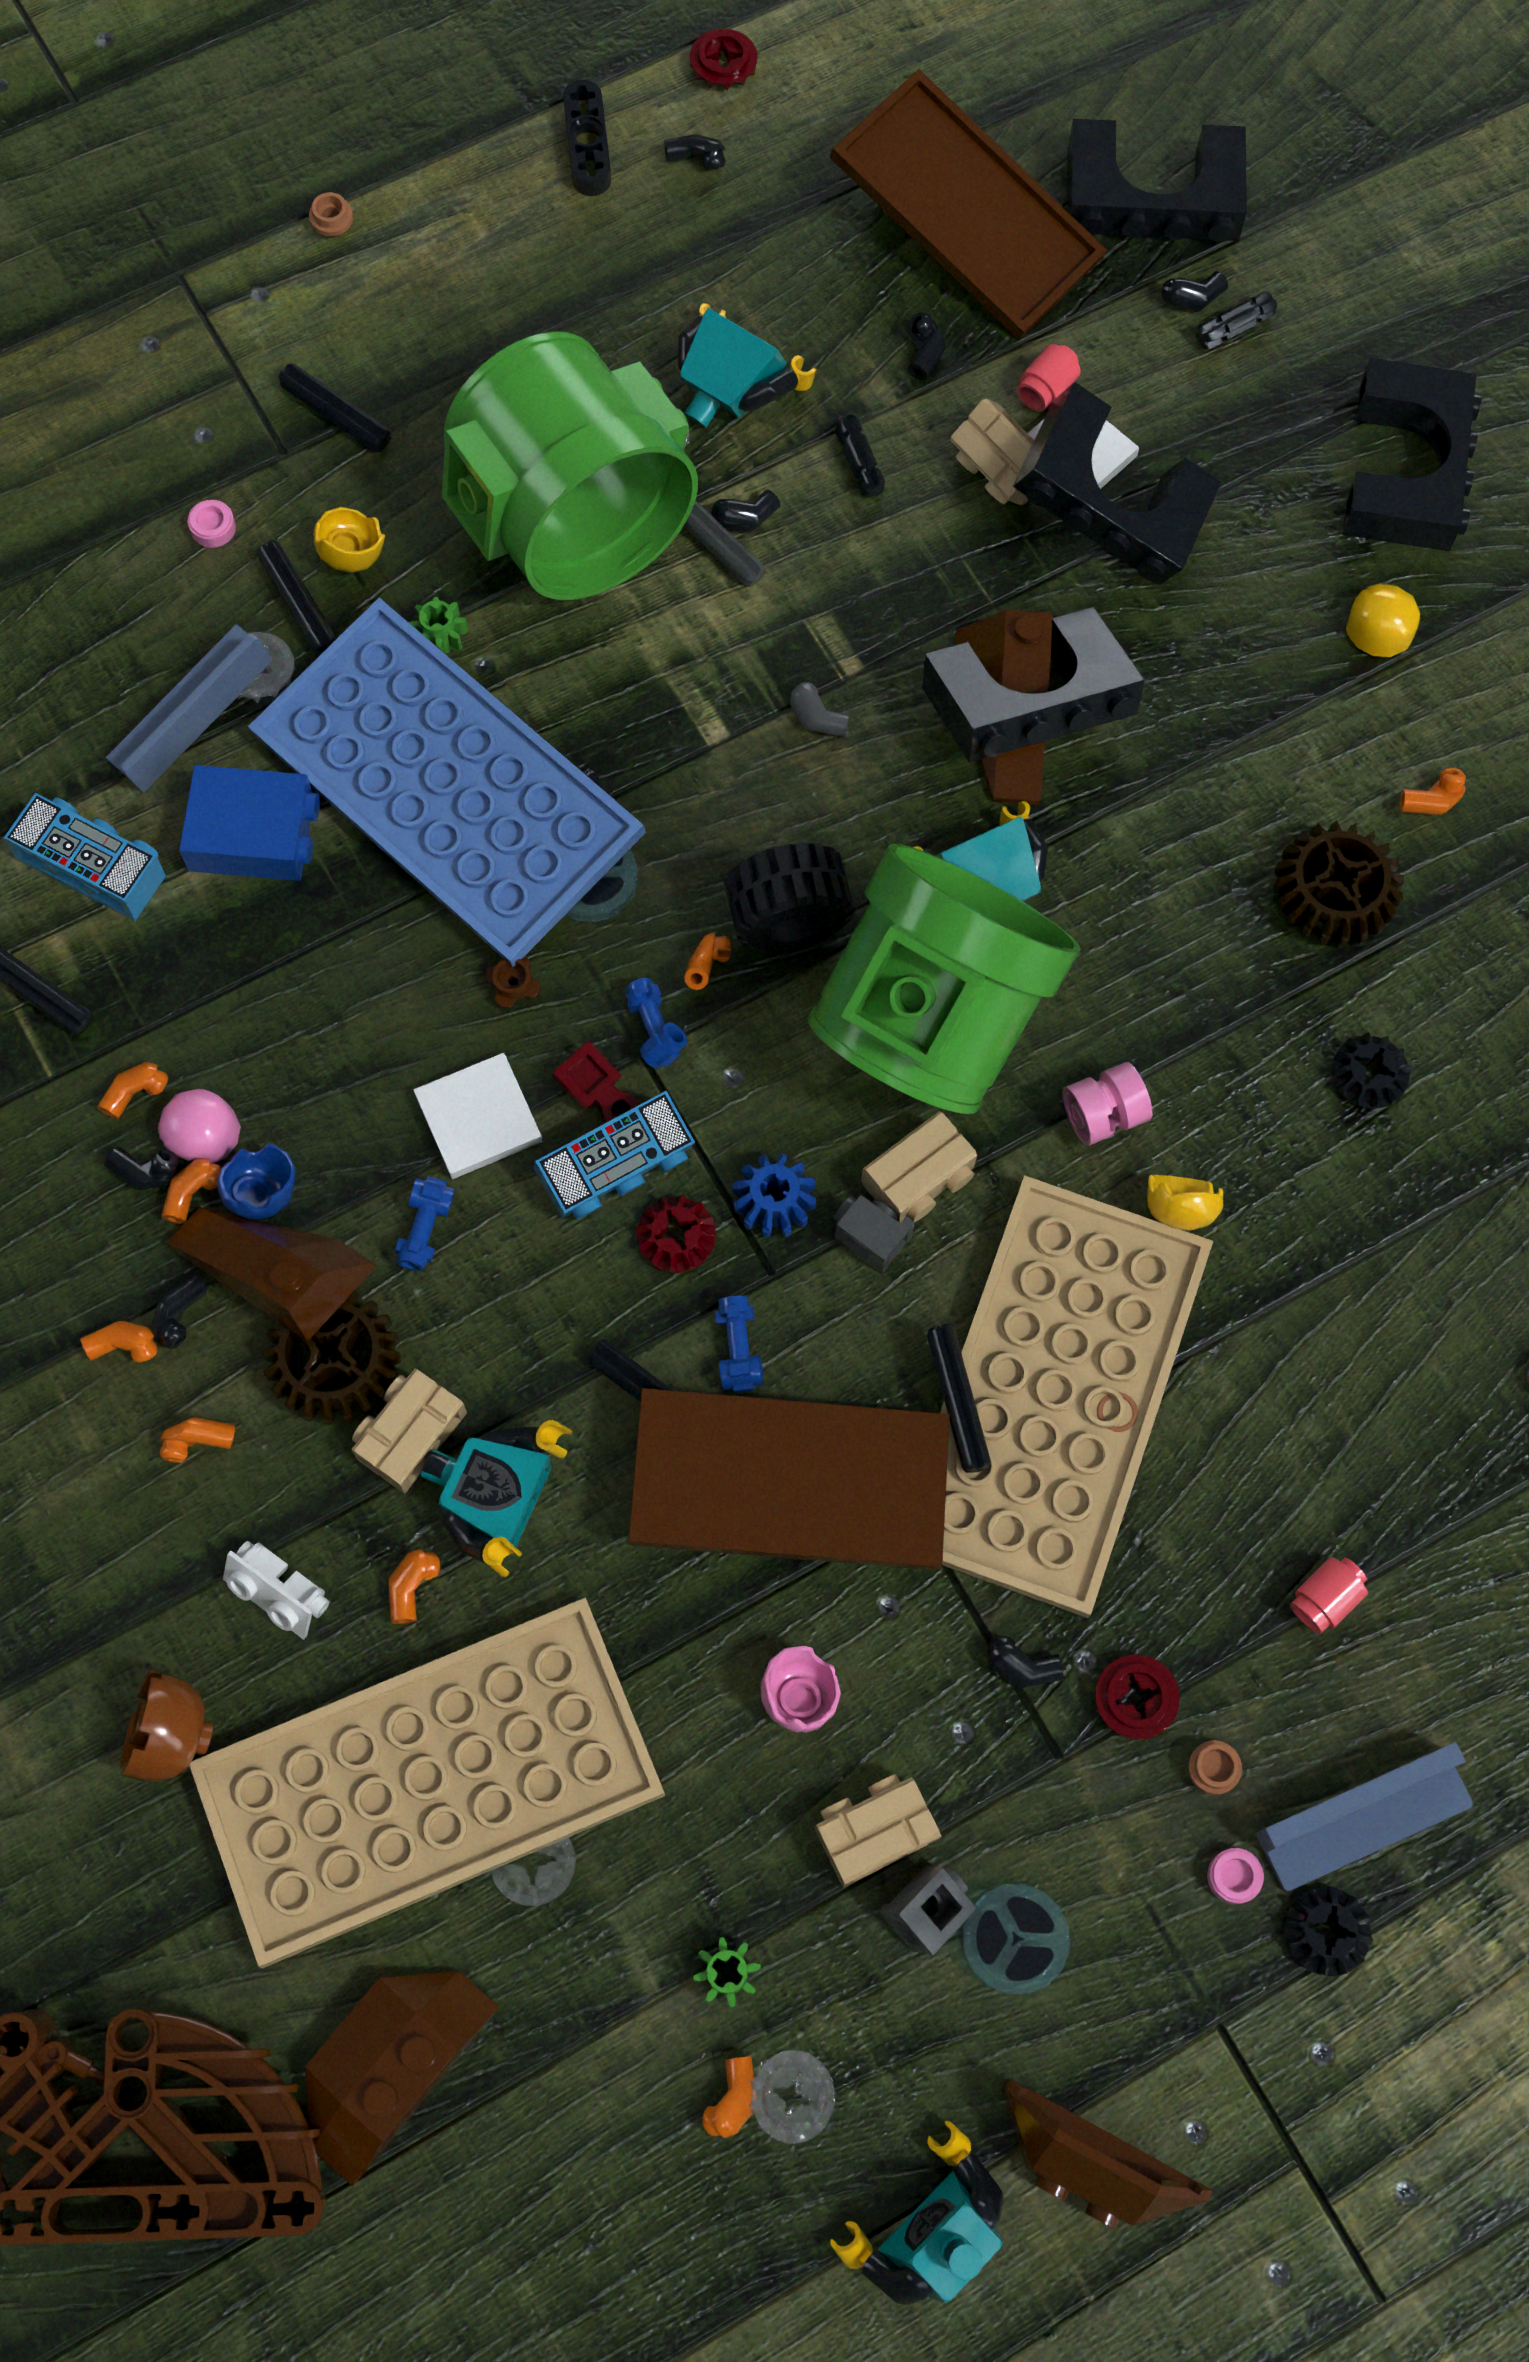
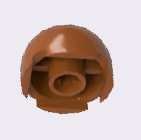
M149 1670L137 1695V1698L145 1699L146 1702L141 1701L139 1703L136 1713L131 1714L120 1760V1768H123L120 1775L141 1781L160 1782L173 1779L189 1767L195 1753L200 1755L206 1754L213 1732V1724L204 1722L205 1704L199 1692L188 1682L170 1674Z

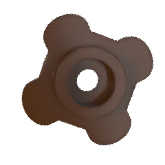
M524 956L522 959L515 961L514 967L506 959H503L486 970L485 978L487 983L493 985L497 993L495 1001L498 1006L511 1008L515 1001L525 997L533 999L539 995L541 986L539 981L533 979L531 975V964L527 957ZM512 978L517 980L515 985H510L508 982Z

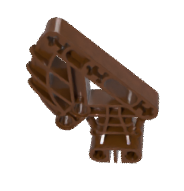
M138 2007L120 2012L108 2025L105 2044V2069L103 2071L93 2066V2060L71 2050L68 2043L63 2040H57V2024L52 2016L45 2011L31 2009L5 2014L0 2017V2136L6 2133L17 2140L6 2152L12 2157L21 2153L26 2147L43 2156L14 2187H8L0 2169V2244L30 2245L298 2236L307 2234L315 2228L325 2214L327 2196L326 2191L322 2187L318 2156L313 2142L314 2137H320V2128H309L297 2101L291 2093L299 2092V2084L284 2083L273 2068L261 2058L269 2057L270 2049H251L231 2034L187 2016L155 2012L149 2008ZM133 2017L144 2021L149 2029L148 2042L140 2050L129 2048L123 2041V2027ZM18 2029L29 2034L28 2044L25 2045V2042L17 2041L16 2034ZM164 2065L186 2071L204 2080L209 2085L163 2086ZM65 2070L82 2079L88 2076L104 2084L103 2096L79 2120L69 2105L80 2093L77 2085L70 2087L63 2093L56 2081ZM129 2076L138 2077L146 2085V2100L140 2108H131L124 2104L121 2099V2085ZM224 2095L245 2118L251 2129L201 2130L170 2097ZM130 2126L181 2179L75 2183ZM257 2140L263 2153L269 2177L246 2178L213 2142ZM269 2190L276 2191L273 2203L290 2202L296 2196L297 2191H303V2197L306 2202H314V2208L306 2213L302 2221L296 2220L295 2210L279 2209L273 2214L274 2223L267 2222L271 2208ZM156 2194H161L159 2204ZM184 2194L189 2195L190 2205L199 2206L200 2212L195 2214L188 2224L184 2223L183 2214L165 2213L157 2219L159 2226L154 2225L158 2208L176 2205L183 2200ZM104 2195L133 2196L140 2202L143 2210L142 2220L138 2226L89 2229L68 2228L60 2220L58 2212L60 2202L64 2197ZM14 2200L16 2210L35 2211L43 2206L41 2217L27 2218L15 2225L14 2229L12 2219L3 2218L2 2212L3 2209L13 2205Z

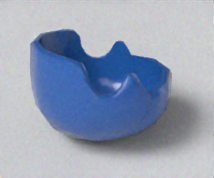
M267 1143L258 1152H249L242 1148L234 1155L230 1162L221 1168L217 1180V1191L228 1211L251 1220L267 1219L276 1215L289 1204L295 1186L296 1169L290 1155L275 1144Z

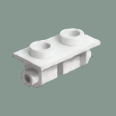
M246 1541L236 1554L230 1551L227 1554L223 1580L227 1582L230 1590L240 1599L251 1600L265 1610L271 1621L280 1629L285 1631L291 1630L304 1640L308 1634L312 1615L319 1618L329 1606L330 1601L324 1597L325 1591L298 1571H295L285 1583H282L278 1578L287 1570L288 1564L261 1543L253 1545Z

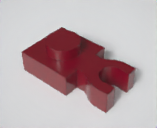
M589 1040L557 1068L551 1076L584 1112L595 1104L600 1110L601 1119L604 1124L616 1118L612 1114V1106L622 1104L629 1111L640 1105L634 1096L627 1092H622L614 1086L621 1079L622 1075Z

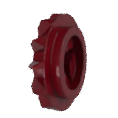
M731 29L712 30L701 35L691 48L690 66L694 69L696 80H706L709 88L716 84H722L728 91L731 84L737 83L744 86L747 77L755 75L758 60L757 49L754 43L741 32ZM721 51H724V55L729 62L727 67L721 66L719 62Z
M683 1194L671 1198L661 1196L658 1202L649 1208H645L637 1225V1242L642 1255L651 1265L665 1272L682 1273L697 1268L710 1256L716 1241L713 1217L701 1202L688 1199ZM669 1217H672L679 1227H691L690 1230L684 1233L685 1250L681 1249L680 1244H677L673 1237L662 1238V1235L668 1233Z
M1128 1655L1116 1659L1104 1669L1095 1686L1096 1710L1100 1713L1107 1728L1122 1735L1125 1739L1149 1740L1161 1734L1172 1724L1179 1709L1180 1696L1176 1680L1162 1663L1148 1656ZM1129 1676H1131L1133 1684H1136L1139 1691H1148V1693L1157 1691L1156 1695H1153L1143 1704L1144 1712L1142 1715L1144 1719L1141 1718L1140 1712L1136 1711L1134 1705L1125 1706L1124 1703L1119 1705L1116 1703L1129 1693V1684L1131 1683Z

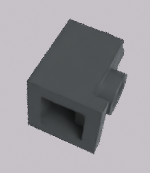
M862 1195L858 1199L849 1196L834 1216V1220L838 1222L836 1224L835 1240L880 1274H883L912 1238L915 1222L906 1217L900 1224L896 1221L897 1215L883 1202L879 1200L870 1202Z
M925 1866L890 1904L885 1903L878 1912L911 1951L934 1955L977 1908L965 1895L968 1887L958 1874L948 1867ZM929 1898L930 1909L925 1913L921 1906Z

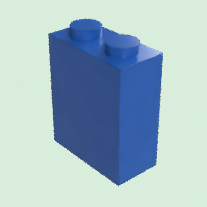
M194 765L179 849L188 872L301 881L304 864H310L312 861L313 838L308 836L310 821L317 822L319 817V794L313 793L307 774Z

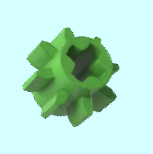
M434 597L433 601L423 606H415L418 620L409 622L415 629L444 654L451 652L454 648L457 650L462 649L459 635L468 633L466 618L459 617L460 613L457 602L449 605L444 601H440L438 597Z
M721 1937L719 1939L720 1952L716 1953L713 1957L706 1951L700 1950L698 1953L700 1958L708 1964L707 1972L698 1973L693 1977L696 1982L708 1981L712 1987L706 1997L708 2003L712 2002L720 1993L727 1995L729 2006L735 2008V1993L743 1989L748 1994H755V1988L746 1982L748 1973L759 1971L761 1965L757 1963L746 1964L743 1958L748 1949L746 1942L740 1945L737 1952L727 1950V1942L724 1937ZM733 1958L739 1962L737 1973L742 1977V1980L738 1985L728 1982L722 1988L715 1983L718 1973L713 1968V1965L717 1961L726 1964Z

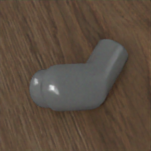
M802 682L792 690L790 705L804 729L846 737L850 714L826 710L818 695L817 688L809 682Z

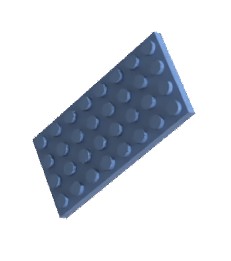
M378 598L248 726L251 733L296 774H307L311 787L503 959H506L512 967L646 833L644 825L381 598Z

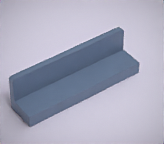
M236 624L106 758L144 793L274 659L254 634H247Z
M1454 1742L1257 1832V1838L1282 1890L1288 1892L1470 1809L1473 1806V1801L1455 1766L1466 1762L1457 1743Z

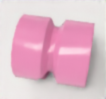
M1124 1062L1102 1071L1099 1081L1088 1077L1063 1087L1062 1090L1063 1104L1070 1124L1085 1146H1090L1113 1136L1116 1126L1122 1130H1128L1150 1121L1153 1116L1152 1105L1146 1086L1138 1071L1129 1062Z

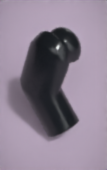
M692 134L664 140L667 162L702 156L703 167L706 170L722 168L726 163L723 151L726 149L718 139Z
M1218 271L1212 273L1201 283L1186 278H1171L1163 284L1161 294L1164 301L1174 307L1190 312H1199L1228 289V282L1225 276Z
M920 312L912 316L909 321V329L912 332L911 338L918 352L909 364L908 370L918 380H926L944 353L946 345L937 323L932 320L928 313Z
M765 490L751 503L735 499H720L714 503L711 515L726 529L748 533L760 526L781 507L778 497L772 491Z
M116 1147L108 1154L104 1162L106 1168L137 1190L169 1185L172 1178L179 1173L178 1157L168 1150H160L159 1155L155 1154L152 1156V1159L140 1162L121 1147Z
M194 1274L189 1275L163 1294L158 1300L150 1329L154 1335V1340L157 1342L161 1341L165 1348L174 1349L186 1339L187 1330L179 1323L182 1312L207 1294L206 1286L198 1276Z
M998 1636L988 1645V1661L993 1671L1015 1687L1025 1688L1064 1679L1063 1668L1058 1654L1031 1659L1015 1646V1641L1008 1636Z

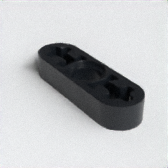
M577 80L570 83L563 94L572 181L579 193L586 196H597L604 193L611 184L602 93L595 83L588 80ZM587 100L589 115H580L578 101ZM583 132H592L599 137L590 144H583L576 140V137ZM594 160L596 175L588 176L586 161Z

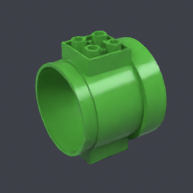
M546 332L533 335L507 346L488 359L469 377L453 400L444 425L445 451L442 498L487 561L509 554L533 589L551 599L575 600L594 596L618 586L647 567L670 545L686 523L693 509L698 491L696 468L684 452L686 435L689 432L688 422L684 413L680 409H676L665 395L658 379L652 377L640 361L611 371L600 359L590 343L576 334Z
M890 844L864 891L870 903L821 992L822 997L820 1001L812 1008L807 1018L808 1024L814 1033L836 1053L892 1088L944 1110L961 1114H974L982 1105L984 1094L994 1084L1042 997H1053L1056 995L1081 949L1079 944L1065 930L1048 917L989 881L925 851L902 844Z

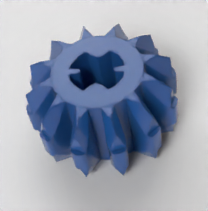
M762 1153L758 1157L759 1170L745 1164L741 1169L744 1180L735 1181L733 1184V1193L740 1197L734 1202V1211L738 1214H747L744 1219V1226L747 1229L754 1228L759 1223H762V1236L768 1238L772 1234V1227L779 1226L781 1234L787 1238V1236L791 1235L790 1221L804 1227L808 1222V1216L805 1211L814 1210L816 1207V1198L810 1194L815 1189V1180L811 1177H802L805 1171V1165L802 1162L795 1163L788 1168L787 1156L782 1153L777 1157V1164H770L768 1157ZM775 1190L778 1196H783L782 1200L774 1202L773 1197L767 1195V1191Z

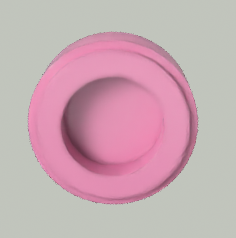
M205 500L196 504L189 512L188 526L193 539L198 544L209 548L220 547L228 543L234 536L236 530L235 520L231 509L225 503L218 500Z
M1230 1848L1220 1852L1212 1859L1207 1871V1880L1211 1891L1218 1899L1228 1904H1242L1258 1895L1263 1885L1264 1873L1259 1860L1252 1853L1240 1848Z

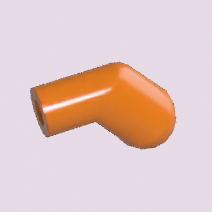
M1447 768L1440 773V780L1428 791L1403 789L1400 796V812L1442 815L1448 812L1465 793V774L1457 768Z
M716 932L702 938L687 964L684 978L688 987L694 990L704 988L709 980L713 960L727 962L730 959L732 946L730 937L716 936Z
M144 1062L123 1071L115 1077L98 1104L97 1109L106 1116L118 1120L135 1093L144 1089L150 1095L160 1094L168 1083V1076L165 1072L157 1069V1064Z
M201 1158L195 1159L177 1173L170 1181L161 1218L168 1222L184 1224L193 1193L201 1187L207 1190L217 1188L221 1166L211 1164L209 1159Z
M127 1321L114 1322L80 1338L82 1346L91 1361L119 1348L125 1351L129 1350L132 1359L135 1362L141 1363L153 1358L158 1351V1347L153 1341L154 1335L148 1327Z
M197 1417L189 1418L164 1430L159 1439L162 1442L159 1452L160 1456L168 1462L182 1463L187 1458L188 1447L196 1444L230 1449L234 1438L235 1424Z
M417 1549L407 1553L390 1575L388 1589L390 1620L392 1624H407L417 1621L415 1590L423 1580H431L437 1577L440 1572V1560L434 1552H424L422 1549Z
M751 2056L725 2059L728 2092L716 2106L707 2107L702 2116L703 2127L710 2136L717 2137L721 2135L723 2138H728L737 2134L756 2109L757 2097Z

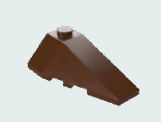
M1004 610L956 630L955 645L968 642L989 675L996 682L1008 689L1021 693L1039 694L1048 692L1053 613ZM1045 741L980 760L993 802L1019 804L1021 801H1026L1029 805H1040Z
M199 1207L166 1242L173 1251L307 1342L376 1268L373 1262L338 1239L251 1220Z

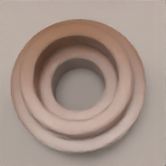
M327 192L314 199L309 211V219L312 228L317 233L324 236H337L343 234L351 227L353 212L350 204L341 195Z

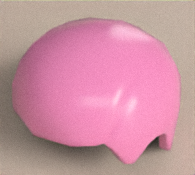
M198 1088L176 1094L163 1108L157 1129L159 1138L164 1142V1147L168 1151L173 1152L178 1158L193 1162L195 1159L205 1158L209 1159L211 1164H215L226 1159L238 1143L241 1126L234 1110L225 1100L213 1092Z
M809 1646L788 1647L781 1650L769 1661L760 1684L761 1701L767 1714L782 1727L797 1733L801 1731L807 1733L822 1727L834 1716L841 1696L834 1666L815 1655L813 1648Z

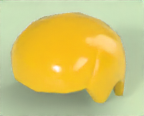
M345 507L326 511L316 523L313 533L314 545L319 557L332 569L348 573L366 570L372 566L381 553L385 534H381L379 521L376 517L367 518L358 510Z
M1381 583L1371 585L1362 590L1355 598L1346 626L1347 635L1357 648L1372 656L1392 657L1406 651L1411 645L1419 626L1420 611L1414 597L1398 586Z
M1149 1175L1147 1189L1148 1208L1151 1215L1157 1221L1173 1229L1191 1231L1203 1228L1213 1223L1223 1209V1189L1218 1188V1193L1214 1194L1213 1184L1208 1181L1167 1175Z

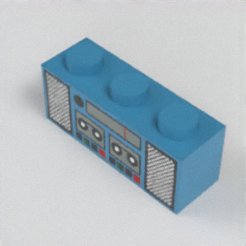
M35 793L4 837L15 859L133 921L137 920L166 877L158 860L159 854L153 847L139 839H134L133 842H130L118 836V832L101 819L94 818L91 822L83 818L72 805L57 797L51 801Z
M664 1091L536 1160L533 1168L561 1219L573 1213L576 1220H579L601 1208L603 1205L599 1198L617 1190L621 1197L645 1184L646 1181L642 1175L659 1166L662 1172L665 1173L687 1161L689 1158L685 1151L689 1150L695 1141L667 1091Z

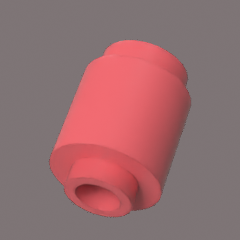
M1049 344L1020 376V384L1017 386V394L1027 407L1037 412L1050 408L1053 400L1077 380L1081 369L1075 352L1065 345Z
M1329 1557L1295 1591L1297 1598L1290 1604V1608L1298 1619L1316 1634H1321L1326 1628L1334 1629L1368 1595L1364 1585L1367 1577L1350 1559L1343 1558L1339 1561L1336 1558Z

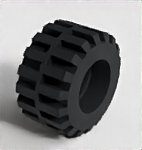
M797 843L773 847L738 863V866L730 870L728 877L724 881L737 939L743 946H750L751 949L790 950L817 943L843 929L846 926L845 924L852 920L853 913L855 912L842 856L831 846H823L817 843Z

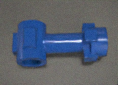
M640 978L631 982L625 989L629 1002L627 1005L631 1014L641 1015L650 1037L641 1046L640 1053L649 1066L656 1069L662 1066L668 1067L680 1056L679 1051L686 1046L687 1038L682 1029L677 1025L664 1023L658 1008L662 1004L658 985L653 984L650 978Z
M429 1176L427 1180L416 1178L408 1206L416 1208L417 1213L408 1240L398 1239L395 1253L398 1254L396 1263L399 1266L408 1270L423 1272L427 1262H432L435 1249L427 1246L437 1215L448 1216L455 1193L454 1188L446 1186V1181Z
M747 1296L722 1298L718 1300L719 1310L715 1311L717 1325H726L730 1359L719 1361L723 1390L733 1389L735 1394L755 1391L754 1386L764 1385V1373L760 1355L750 1356L746 1322L755 1320L754 1308L752 1305L749 1306Z

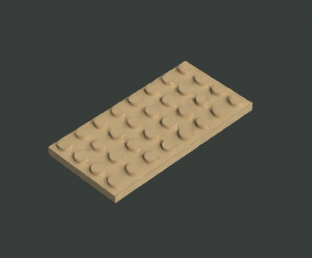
M1024 1175L961 1352L991 1463L987 1469L979 1472L966 1473L963 1470L949 1420L943 1566L1080 1616L1090 1617L1213 1244L1212 1240L1180 1229H1173L1152 1219ZM1124 1393L1130 1396L1136 1403L1138 1418L1130 1429L1123 1432H1114L1107 1428L1125 1426L1131 1421L1133 1416V1409L1130 1403L1123 1399L1120 1394ZM1110 1395L1113 1398L1109 1399L1103 1406V1416L1106 1421H1101L1097 1413L1098 1405L1104 1396ZM945 1402L941 1408V1414H948Z
M586 1597L191 1761L189 1765L258 1967L262 1969L665 1796Z

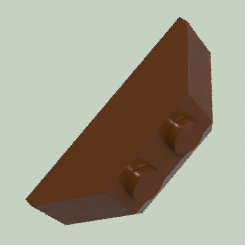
M460 1971L378 1978L305 2066L310 2128H320V2137L313 2138L317 2154L350 2185L354 2186L500 2007Z
M1006 2079L1001 2090L1026 2168L1039 2175L1034 2184L1038 2188L1064 2202L1069 2192L1089 2203L1084 2212L1085 2214L1114 2230L1119 2220L1135 2226L1209 2201L1213 2192L1212 2189L1013 2079Z

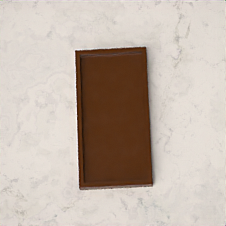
M920 69L913 73L833 147L829 158L1018 340L1091 271L1107 252V249L1079 224L1075 218Z
M642 1388L628 1545L940 1571L943 1561L950 1414Z

